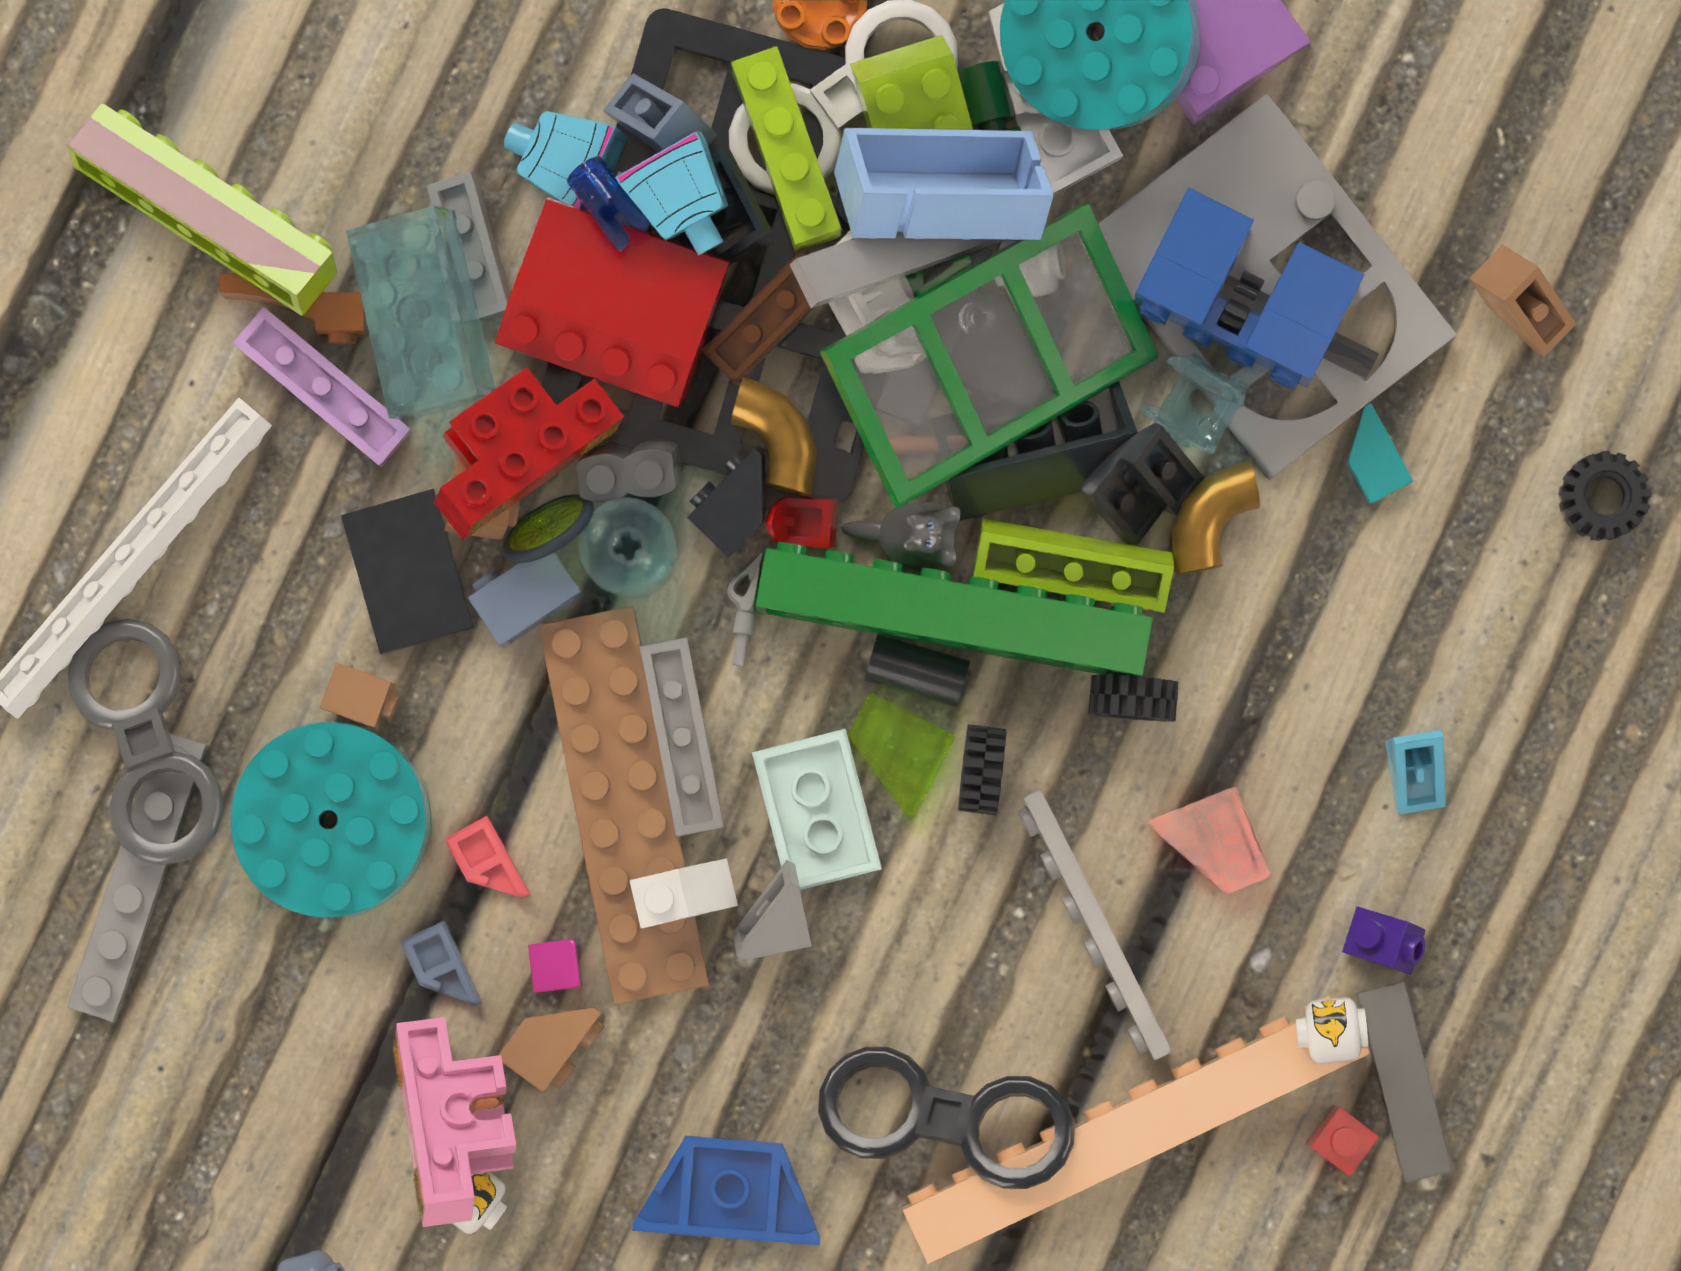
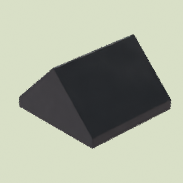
M726 146L711 155L728 202V207L711 216L724 242L706 253L729 260L731 265L774 243L773 232L730 148Z

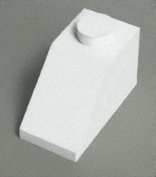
M727 858L629 880L641 929L738 906Z

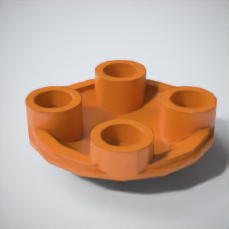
M773 0L772 7L778 26L790 40L804 48L824 51L842 46L847 42L853 25L866 12L868 0Z

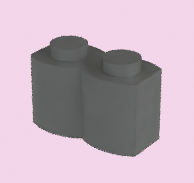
M664 439L648 440L637 444L632 449L618 444L600 445L584 454L576 463L580 497L594 502L612 501L627 493L640 497L661 496L674 490L683 478L679 444Z

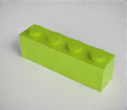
M776 46L732 61V74L795 253L799 252L802 248L809 249L841 238V226L778 47Z
M982 518L974 559L973 577L987 578L999 583L1015 586H1031L1064 595H1081L1108 603L1131 604L1143 607V609L1165 613L1174 570L1172 552Z

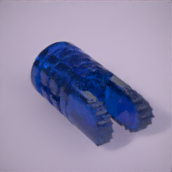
M596 156L584 161L569 175L567 179L568 186L571 190L575 191L579 200H582L585 208L590 211L592 218L617 250H623L631 240L616 219V214L621 212L633 227L640 230L650 223L620 186L614 173L607 167V163L602 157Z

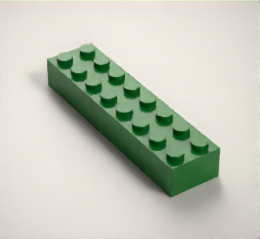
M778 542L776 550L769 548L765 550L755 605L757 613L1094 674L1143 676L1153 617L1142 616L1143 607L1125 603H1114V606H1111V610L1094 607V598L1075 594H1066V598L1063 601L1047 599V590L1018 585L1016 593L998 590V581L981 577H970L968 584L949 581L951 573L930 568H922L921 576L902 572L903 564L874 559L873 567L854 564V555L836 551H826L825 558L808 556L807 547L786 542Z

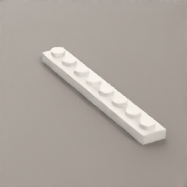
M238 398L0 672V705L18 719L28 707L32 706L39 699L43 689L59 671L63 670L70 663L73 655L89 636L100 629L108 614L123 597L132 592L136 582L154 561L164 555L168 545L186 524H189L196 518L200 508L212 494L228 481L231 472L250 451L260 444L264 434L272 425L242 399Z

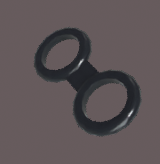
M866 1046L845 1054L828 1070L819 1089L818 1114L826 1135L841 1150L861 1159H886L906 1151L919 1138H925L961 1146L967 1164L984 1181L1003 1189H1029L1049 1181L1065 1166L1074 1146L1075 1121L1067 1101L1052 1085L1031 1076H1005L987 1083L975 1095H969L931 1087L925 1071L907 1054L890 1047ZM870 1067H886L899 1073L909 1083L913 1094L912 1109L906 1122L895 1133L882 1138H864L852 1133L842 1123L838 1112L839 1095L844 1084L855 1073ZM1009 1097H1028L1040 1102L1051 1113L1055 1123V1136L1048 1153L1037 1163L1025 1168H1006L994 1163L983 1152L979 1142L980 1125L986 1112L997 1102Z

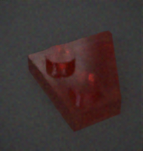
M1236 786L1148 820L1152 830L1224 894H1229L1272 877Z

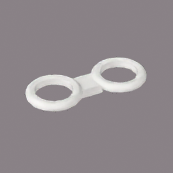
M889 0L867 10L851 29L845 45L846 64L812 89L795 83L791 84L798 106L809 111L817 119L822 129L823 147L817 161L824 180L835 170L842 141V129L864 114L850 63L864 59L867 41L878 27L894 20H909L922 25L933 37L942 35L953 53L955 64L958 68V42L949 23L932 7L913 0ZM742 103L736 110L729 128V148L744 178L754 188L775 195L767 171L754 161L749 151L748 133L751 125Z

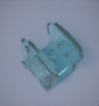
M1192 352L1190 357L1185 355L1171 356L1167 363L1180 372L1179 377L1161 407L1143 404L1141 411L1146 417L1162 425L1176 443L1188 448L1191 445L1213 454L1239 407H1243L1245 397L1251 386L1236 377L1233 379L1227 377L1206 364L1207 360L1195 352ZM1204 387L1216 395L1217 405L1212 413L1201 414L1193 409L1191 396L1196 388Z

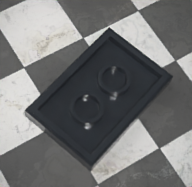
M434 488L341 515L381 655L474 628L447 532L444 531L445 523L443 516L434 504L437 496Z

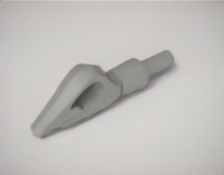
M761 552L728 585V597L738 608L732 631L733 634H737L732 665L744 666L749 636H754L755 605L761 575L760 565L764 553ZM748 575L750 584L745 595L741 596L736 592V587L742 578Z

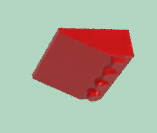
M548 197L545 200L510 293L495 344L678 408L687 396L731 261L706 252L698 256L692 247L672 240H665L663 237Z

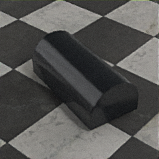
M877 634L864 681L957 707L970 660Z

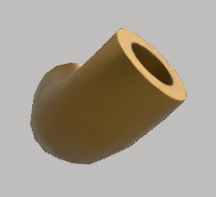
M743 378L736 398L731 424L744 427L756 433L765 443L769 454V464L764 483L782 491L810 497L815 483L817 448L807 419L786 395L758 381Z
M1250 461L1232 465L1205 477L1184 499L1172 529L1173 561L1176 576L1198 573L1223 566L1220 553V536L1224 526L1234 516L1245 511L1260 508L1257 481Z

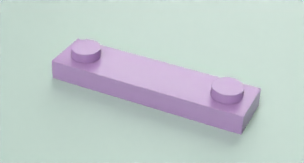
M264 306L233 341L237 348L380 467L387 462L412 432L408 426Z

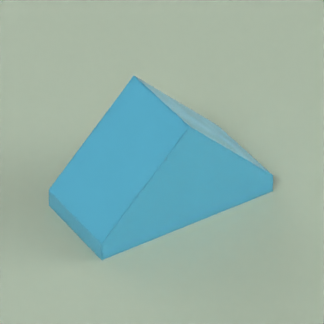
M1442 731L1413 734L1386 740L1385 746L1398 815L1446 807L1444 740Z

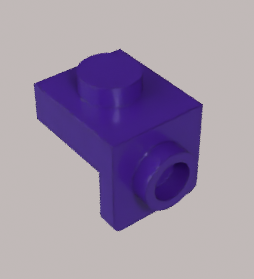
M1356 906L1342 952L1411 975L1415 965L1421 961L1425 952V929L1408 921Z

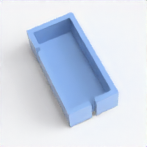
M845 128L834 170L853 238H896L897 232H903L905 238L1041 240L1054 196L1044 166H1040L1041 157L1032 131Z

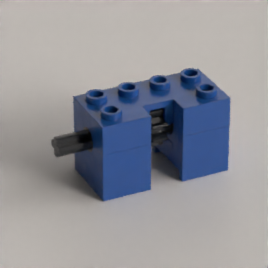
M1188 187L1135 292L1134 303L1140 305L1141 310L1139 314L1162 326H1165L1168 320L1185 327L1182 334L1184 337L1204 347H1209L1211 341L1229 349L1226 357L1249 369H1252L1254 363H1257L1272 371L1269 376L1271 380L1291 390H1295L1298 384L1306 388L1308 387L1322 358L1367 379L1379 353L1336 332L1365 274L1298 242L1274 287L1273 293L1268 295L1260 291L1264 284V279L1246 270L1243 271L1239 280L1229 275L1251 232L1250 228L1254 219Z

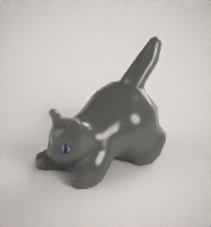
M935 501L911 502L900 508L895 507L885 515L883 520L848 522L843 524L841 529L848 536L880 543L882 549L893 562L903 564L905 567L922 571V568L936 569L938 563L951 568L956 561L954 533L960 520V509L958 507L942 509L941 504Z

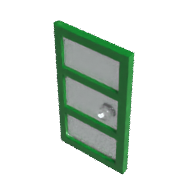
M1081 204L1045 224L1041 240H1017L819 351L890 497V501L896 508L902 507L1158 359V353L1089 204Z

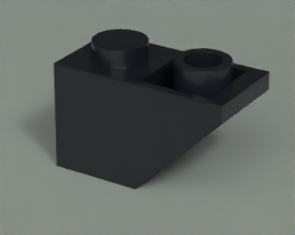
M759 444L750 453L742 447L723 466L729 475L717 487L708 481L689 501L695 509L687 518L728 558L766 519L765 450Z

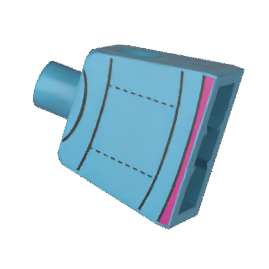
M544 111L534 130L518 123L512 124L506 134L504 148L522 156L517 167V173L529 183L557 201L595 213L628 138L610 124Z
M696 131L616 177L620 186L665 240H670L685 231L698 256L724 242L711 216L728 207V202L702 132Z

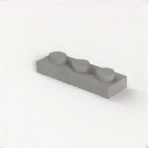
M469 171L426 185L464 323L474 324L504 314L510 293L477 173Z

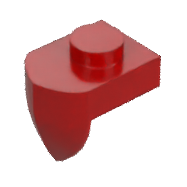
M790 496L780 498L772 505L765 519V525L770 537L777 544L778 542H786L805 547H836L837 499Z

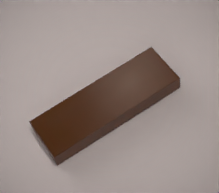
M802 248L702 349L703 353L734 385H738L814 309L810 308L790 267V264L795 259L811 254L806 248Z

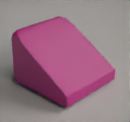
M576 939L528 945L534 993L582 987Z

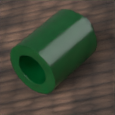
M1001 61L983 62L959 70L958 75L973 130L1002 131L1008 129L1007 123L1015 119V114Z

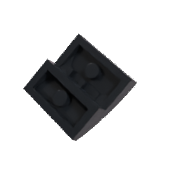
M1153 423L1112 452L1079 488V491L1123 542L1138 546L1164 510L1178 516L1185 498L1205 477L1163 426Z

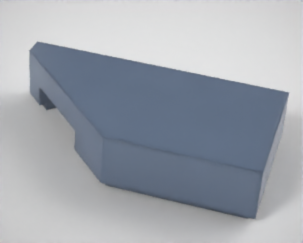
M442 921L400 941L420 986L474 1006L482 1003L446 921Z

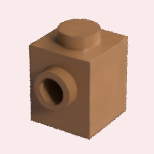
M336 662L319 708L380 730L383 721L391 722L400 696L393 694L396 684Z

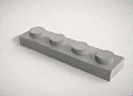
M688 638L640 646L676 837L724 828Z

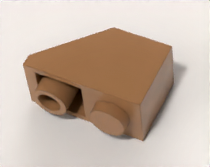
M597 1007L525 1018L499 1053L502 1063L543 1093L551 1085L559 1090L576 1067L569 1061L580 1045L588 1050L605 1027L598 1022L604 1012Z

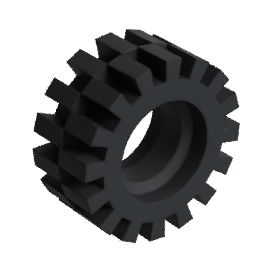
M1601 451L1598 454L1593 453L1574 464L1563 477L1564 483L1559 487L1558 494L1562 497V502L1559 503L1560 511L1565 512L1567 516L1565 519L1566 523L1577 528L1576 533L1582 537L1587 535L1591 537V540L1596 541L1616 539L1638 527L1643 521V516L1648 513L1650 505H1647L1648 499L1652 497L1651 489H1647L1646 482L1649 479L1646 473L1641 474L1638 470L1640 465L1635 460L1630 462L1625 459L1627 455L1619 452L1617 454H1610V451ZM1609 478L1615 481L1621 488L1623 500L1620 508L1615 513L1604 515L1597 513L1590 507L1587 501V490L1595 479Z
M1091 675L1088 714L1129 720L1176 721L1179 682L1129 675Z
M967 725L958 811L997 816L1007 729Z

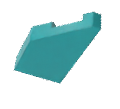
M1370 403L1362 409L1359 425L1347 459V465L1369 505L1413 482L1373 405Z

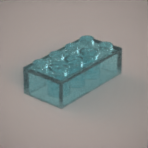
M432 206L346 230L389 419L413 420L476 403L495 390L496 387L455 210Z

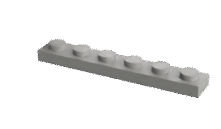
M169 733L176 752L193 755L203 763L208 745ZM170 771L158 773L143 782L131 814L132 823L139 836L146 841L157 844L177 841L196 784L192 778L186 774ZM121 845L67 1007L116 1022L169 864L159 865L139 860Z
M1041 789L1023 797L1022 801L1026 808L1018 811L1019 816L1030 837L1037 834L1040 835L1047 849L1046 852L1040 854L1041 860L1052 881L1061 877L1069 895L1061 898L1074 924L1083 921L1091 937L1083 942L1096 968L1103 964L1105 965L1113 981L1105 985L1117 1011L1119 1012L1126 1008L1134 1023V1026L1128 1028L1127 1031L1139 1055L1148 1052L1152 1060H1157L1171 1053L1172 1050Z

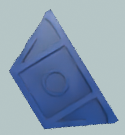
M686 1135L633 1222L632 1231L820 1245V1234L783 1143Z

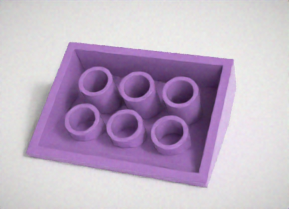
M1197 0L1199 8L1197 12L1199 43H1201L1200 52L1188 83L1175 99L1193 125L1200 122L1311 43L1281 0Z

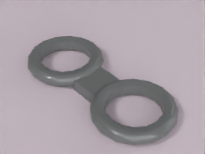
M123 619L103 624L99 630L89 636L73 655L68 670L70 696L80 714L98 727L114 730L125 768L127 769L115 784L109 805L111 826L122 847L139 860L154 864L166 865L184 862L204 850L218 832L224 811L221 786L208 766L193 755L174 750L163 713L175 699L181 679L179 655L169 637L150 623ZM129 639L144 642L153 649L159 661L160 676L156 689L145 702L133 709L117 711L104 708L96 701L90 690L89 674L93 661L104 648L114 642ZM173 771L186 774L195 781L201 792L203 807L198 823L188 835L177 842L157 844L146 841L139 836L132 823L131 805L135 793L144 781L158 773Z

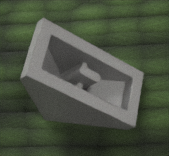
M786 860L733 931L737 957L749 960L812 946L794 863Z

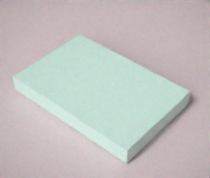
M846 729L752 752L781 867L786 860L795 864L800 890L882 869Z

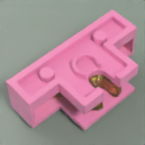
M445 1017L396 1023V1036L393 1040L394 1063L397 1069L398 1086L402 1091L414 1167L413 1181L415 1182L414 1187L416 1188L415 1193L417 1194L419 1217L422 1219L423 1227L471 1221L475 1200L471 1174L513 1169L514 1166L512 1153L516 1152V1140L511 1113L505 1114L504 1098L502 1095L506 1093V1081L501 1055L452 1061Z

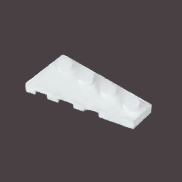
M1003 3L990 10L988 16L1002 63L1015 119L1021 131H1032L1041 157L1040 166H1044L1053 195H1056L1121 160L1123 154L1109 130H1087L1063 125L1040 113L1021 95L1008 74L1001 52L1000 20Z

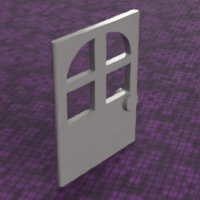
M1268 93L1098 224L1133 301H1135V292L1188 187L1254 219L1250 228L1251 232L1229 275L1239 280L1243 271L1246 270L1264 279L1265 281L1260 291L1268 295L1273 293L1274 287L1279 277H1281V274L1271 263V260L1320 222L1327 219L1329 215L1371 266V268L1363 273L1365 275L1347 310L1384 283L1392 297L1396 313L1395 335L1385 360L1374 374L1364 381L1362 377L1322 358L1315 376L1333 397L1336 404L1321 413L1296 420H1278L1264 417L1248 409L1236 398L1241 392L1269 372V369L1254 363L1252 369L1243 366L1223 381L1193 341L1182 335L1184 332L1183 328L1185 327L1170 320L1167 321L1165 326H1162L1142 316L1269 480L1457 335ZM1135 303L1138 312H1140V305Z

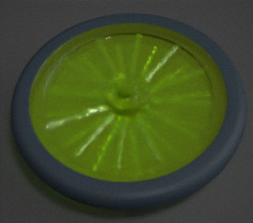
M571 494L548 501L532 510L519 520L516 526L512 527L506 535L502 546L505 557L512 562L526 563L546 557L563 548L574 540L591 521L594 513L592 501L581 498L580 494Z

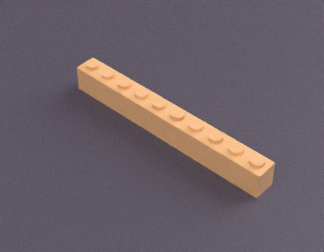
M1328 995V996H1325V997L1320 998V999H1331V998H1330V996ZM1283 1016L1260 1027L1259 1030L1262 1037L1247 1044H1244L1242 1037H1239L1216 1048L1215 1051L1218 1057L1203 1065L1200 1064L1198 1058H1195L1171 1070L1174 1078L1157 1086L1154 1079H1151L1129 1089L1127 1092L1131 1099L1113 1107L1110 1100H1106L1085 1110L1083 1113L1087 1120L1075 1125L1074 1146L1065 1166L1049 1181L1029 1189H1003L982 1180L970 1166H967L951 1174L954 1183L938 1191L934 1183L907 1195L910 1204L902 1207V1210L929 1264L1354 1061L1327 1064L1313 1062L1310 1058L1309 1049L1298 1047L1296 1020L1288 1023L1286 1017ZM1361 1048V1053L1356 1060L1370 1054L1368 1048ZM1055 1125L1039 1133L1043 1140L1025 1149L1021 1141L995 1154L999 1161L997 1164L1006 1168H1025L1037 1163L1048 1153L1053 1143Z

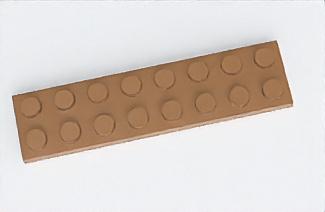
M634 606L539 625L613 1004L616 1005L709 986L696 916L641 929L629 881L686 867L680 837H676L640 651L642 644Z

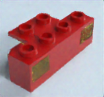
M526 367L449 421L452 427L445 431L443 438L467 469L440 487L434 504L460 538L465 540L581 456L605 441L612 434H615L624 416L596 379H593L556 405L528 367Z

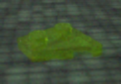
M871 692L867 696L848 733L850 740L868 762L882 784L887 788L901 810L911 819L916 815L956 737Z

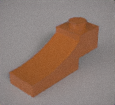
M219 273V293L225 299L265 303L298 314L237 273ZM322 292L302 316L315 323V331L321 337H328V344L355 345L357 344V337H369V298L364 292Z

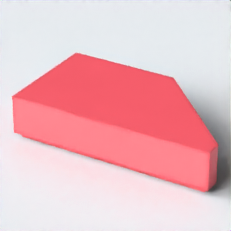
M488 816L444 839L467 882L522 898L531 895Z

